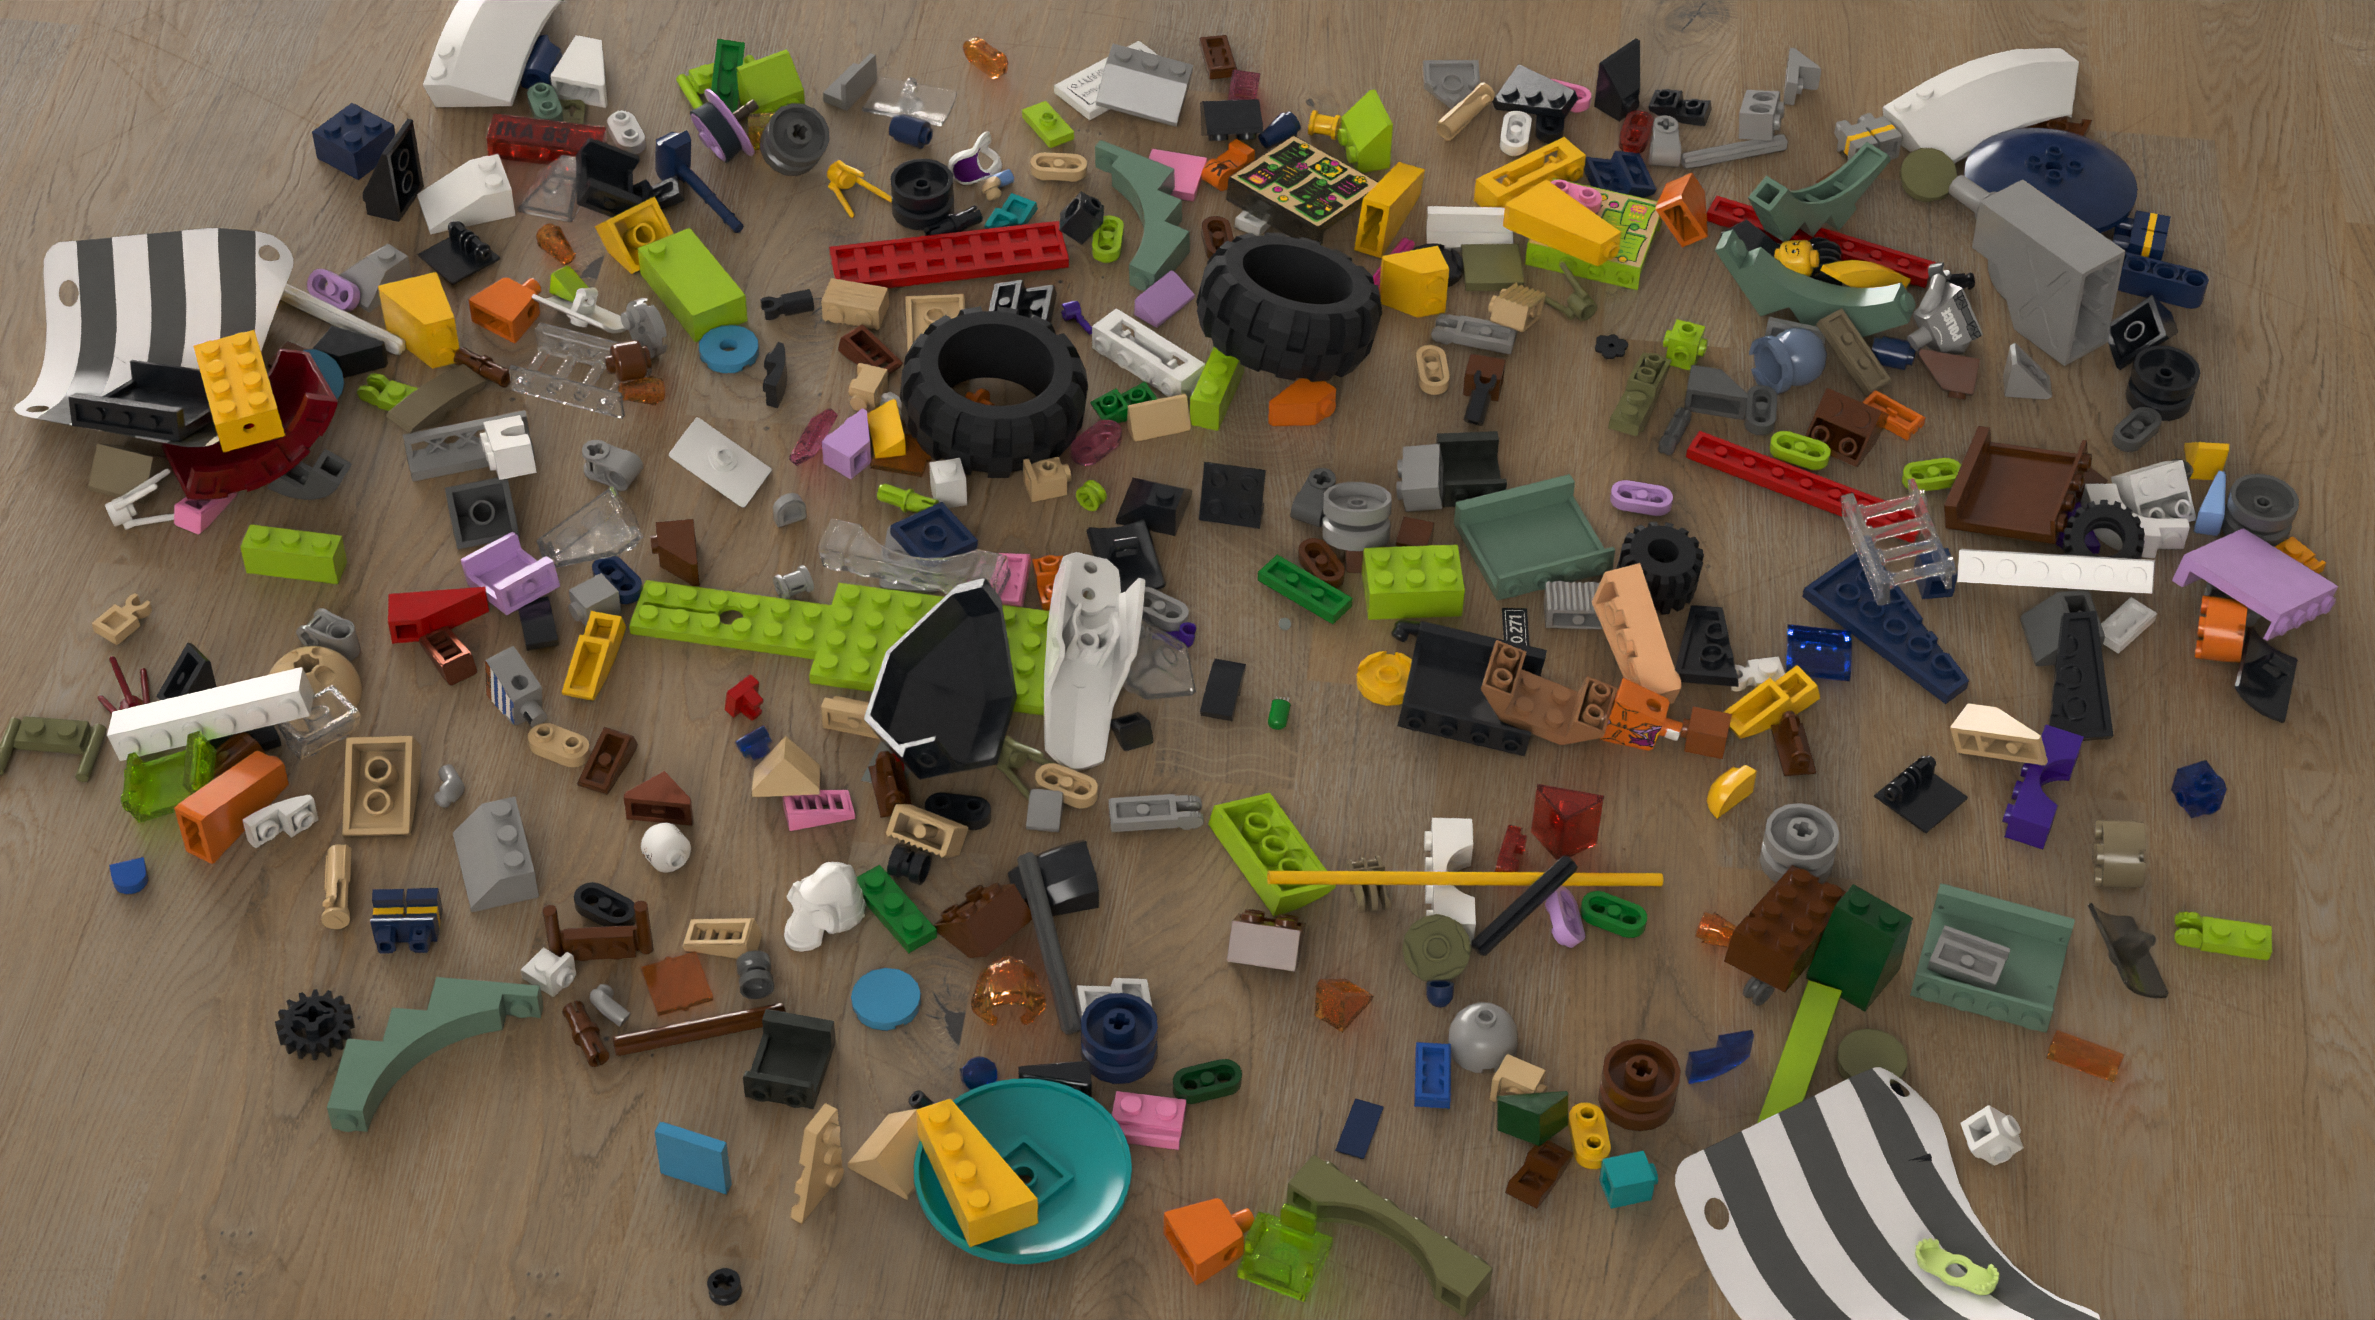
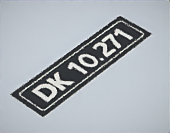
M1502 608L1504 640L1530 646L1527 608Z

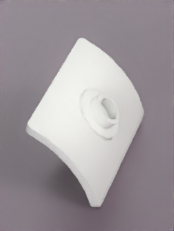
M596 288L578 289L573 303L558 296L542 298L533 294L531 297L537 302L565 313L571 319L570 323L573 325L587 327L590 324L609 333H621L626 330L622 325L620 315L596 305L598 296Z
M698 417L695 418L669 453L671 459L742 508L746 507L772 471L769 466Z

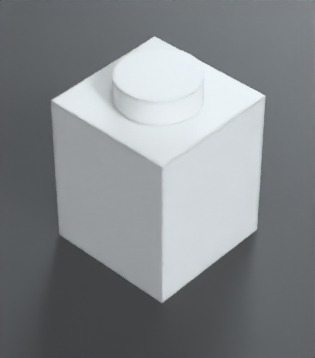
M960 458L930 462V486L933 499H937L939 503L943 502L947 508L967 505L966 476Z

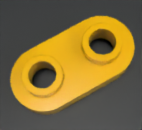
M1579 1103L1572 1107L1568 1118V1129L1574 1158L1582 1167L1599 1169L1602 1165V1159L1609 1158L1611 1151L1603 1111L1595 1104ZM1591 1145H1596L1597 1148H1592V1147H1589V1146H1591Z

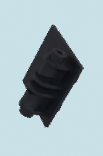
M460 221L449 223V238L418 254L424 262L451 285L500 260V257L491 250L487 243L481 242L479 236L474 234L473 231L467 230Z
M1204 462L1199 520L1260 529L1261 515H1263L1264 511L1263 495L1266 470Z
M1930 755L1918 758L1917 761L1912 763L1874 795L1876 799L1925 834L1968 799L1966 795L1934 773L1936 761Z

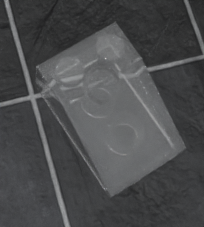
M611 486L536 541L542 558L545 556L553 560L555 568L620 555L624 551H630L635 548L644 535L635 513L616 489Z

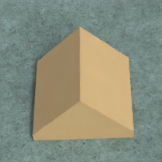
M785 736L754 768L752 797L819 795L821 766Z
M917 1109L888 1114L848 1162L849 1169L906 1200L915 1191L914 1160L920 1141L917 1129Z

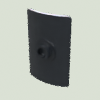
M1144 519L1119 527H1089L1086 530L1093 556L1107 559L1119 570L1121 593L1126 592L1138 578L1145 579V587L1159 590L1166 586L1150 531Z
M2248 627L2235 689L2240 697L2255 711L2272 720L2284 723L2298 660L2276 650L2259 636L2254 627Z

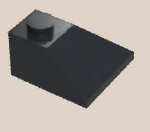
M1636 38L1599 63L1594 107L1619 122L1627 116L1634 114L1640 103V40Z
M2151 295L2111 322L2107 341L2116 367L2121 370L2134 362L2136 355L2143 349L2159 346L2179 332L2172 312Z
M1133 477L1116 517V524L1127 525L1144 519L1147 522L1149 531L1176 536L1191 498L1192 490Z

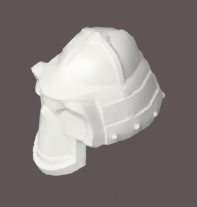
M826 862L812 875L793 883L787 895V900L791 902L794 911L785 926V942L794 951L813 950L821 946L824 930L829 934L841 933L850 930L860 923L862 918L865 917L866 903L863 899L862 889L858 884L857 876L851 865L840 862Z

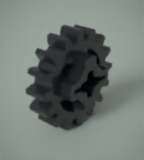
M313 989L310 997H306L301 992L299 993V1001L295 1002L290 999L286 1001L288 1010L279 1009L280 1020L275 1021L280 1045H285L288 1054L297 1050L299 1059H303L306 1054H311L312 1059L317 1060L319 1053L322 1052L327 1057L332 1056V1048L335 1047L340 1050L344 1048L342 1039L352 1038L350 1029L355 1028L351 1006L350 1004H345L344 998L341 995L333 999L332 991L330 990L323 996H319L318 990Z

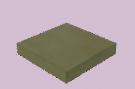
M1461 244L1460 253L1463 261L1465 291H1501L1503 288L1508 289L1516 282L1518 286L1522 284L1524 287L1519 244Z

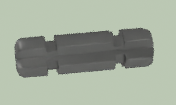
M1680 407L1675 411L1674 417L1669 422L1663 433L1664 435L1659 441L1658 451L1660 453L1671 455L1675 451V445L1679 443L1686 430L1685 427L1691 421L1692 413L1689 409L1685 410L1683 407Z

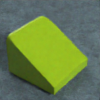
M565 266L551 274L549 293L572 303L578 289L589 288L570 266Z

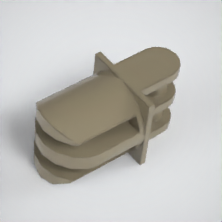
M1376 855L1375 859L1367 860L1366 857H1361V861L1352 862V859H1346L1347 871H1385V865H1383L1380 855ZM1350 885V892H1354L1359 913L1365 912V897L1369 911H1378V892L1383 910L1391 908L1387 885Z

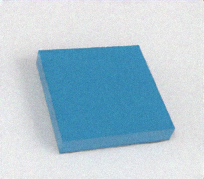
M659 1122L654 1132L661 1174L727 1195L732 1185L727 1143L665 1122Z

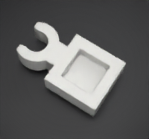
M1779 656L1748 660L1746 668L1741 665H1735L1739 687L1731 686V691H1742L1747 686H1753V689H1755L1768 678L1775 682L1785 674Z

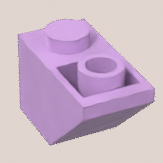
M863 408L847 418L833 433L828 434L822 441L823 464L849 479L854 478L871 463L867 411Z

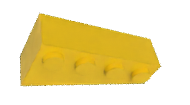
M951 1098L916 1110L919 1139L969 1248L1038 1224V1198Z

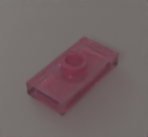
M831 408L812 417L789 456V460L794 465L798 466L814 457L822 448V441L838 417Z

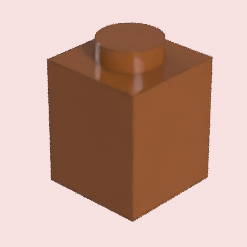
M1693 706L1691 718H1684L1680 737L1686 738L1684 752L1723 759L1732 714Z

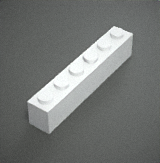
M1961 549L1959 550L1957 582L2152 594L2154 589L2155 560Z
M303 667L115 711L112 713L107 736L119 760L123 761L309 717L311 715L314 691Z

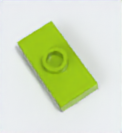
M1047 101L1022 109V118L1049 148L1074 140V131Z

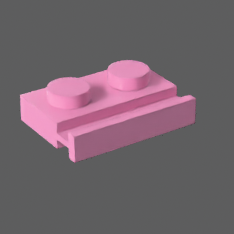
M1116 1091L1112 1116L1122 1129L1128 1144L1179 1150L1186 1112V1100Z

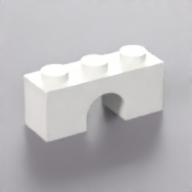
M520 415L483 422L485 432L480 433L483 452H485L490 471L496 470L499 480L537 473L532 445L528 434H525L524 424Z

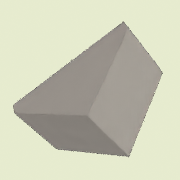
M2016 343L2010 345L2003 373L2005 397L2051 398L2050 376Z

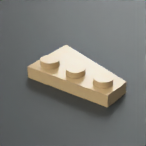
M827 1103L822 1106L804 1129L799 1163L805 1166L801 1178L796 1182L794 1193L800 1195V1201L792 1207L790 1216L791 1219L801 1224L804 1223L831 1187L835 1188L840 1183L844 1174L838 1109Z

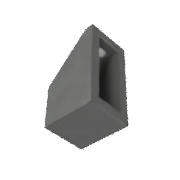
M1691 365L1684 409H1689L1695 413L1744 420L1748 394L1723 370Z

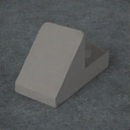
M1796 48L1789 49L1783 102L1788 105L1795 104L1796 94L1801 95L1802 89L1817 90L1821 75V68Z

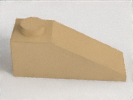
M1968 703L1950 727L1957 753L2038 765H2046L2048 762L2041 735L1997 707Z

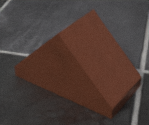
M665 771L624 794L627 820L693 825L694 820L690 797Z

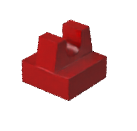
M750 674L728 690L726 693L725 711L733 718L742 713L751 721L760 716L762 710L759 706L763 704L764 699L758 694L759 681Z

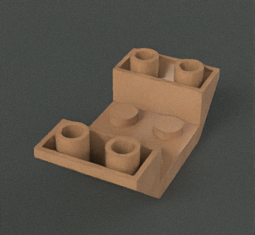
M1498 640L1495 641L1481 691L1501 722L1532 732L1531 734L1559 745L1603 738L1616 694V687L1587 676L1579 691H1575L1522 670L1526 651Z

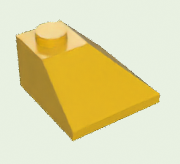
M655 196L595 226L607 252L631 274L640 270L639 247L674 234Z

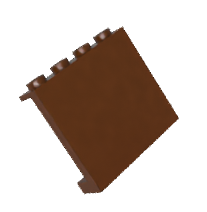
M1978 426L1944 504L1945 527L1947 529L2056 544L2060 532L2065 533V528L2068 524V512L2074 511L2076 492L2082 491L2084 472H2089L2091 468L2092 454L2088 453L2087 440H2082L2076 454L1991 442L1990 427Z

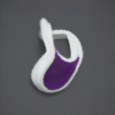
M989 131L979 136L972 149L958 152L950 158L948 168L953 173V180L963 185H970L985 180L1001 171L1002 162L999 155L988 147L992 141ZM980 151L994 161L987 170H984L979 163L978 156Z

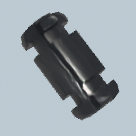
M1971 272L1967 275L1965 273L1951 274V277L1946 279V282L1963 288V290L1964 288L1971 290L1975 287L1974 274Z

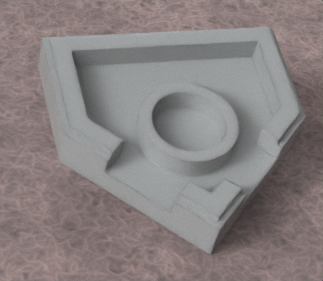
M1423 60L1424 89L1452 109L1459 102L1463 101L1480 83L1479 61Z

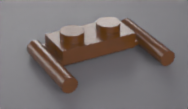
M637 901L634 904L637 927L631 925L568 928L560 930L556 907L554 905H547L543 908V917L549 951L560 958L563 954L569 952L573 955L574 961L636 958V951L650 954L653 952L654 947L648 904L645 901Z

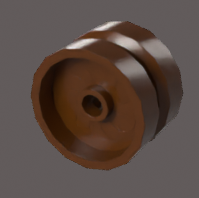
M1644 1039L1627 1040L1612 1047L1604 1059L1598 1095L1601 1110L1606 1117L1624 1129L1639 1132L1653 1130L1665 1124L1674 1113L1681 1069L1677 1058L1668 1048L1654 1041Z

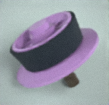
M706 89L704 94L708 102L690 111L691 119L699 132L698 136L707 148L710 147L716 156L725 163H728L741 149L747 155L753 156L755 154L754 148L739 122L748 117L750 113L759 109L757 103L752 99L745 106L732 113L712 90Z

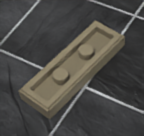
M1842 308L1818 321L1817 327L1866 397L1875 390L1878 391L1892 382L1890 376Z

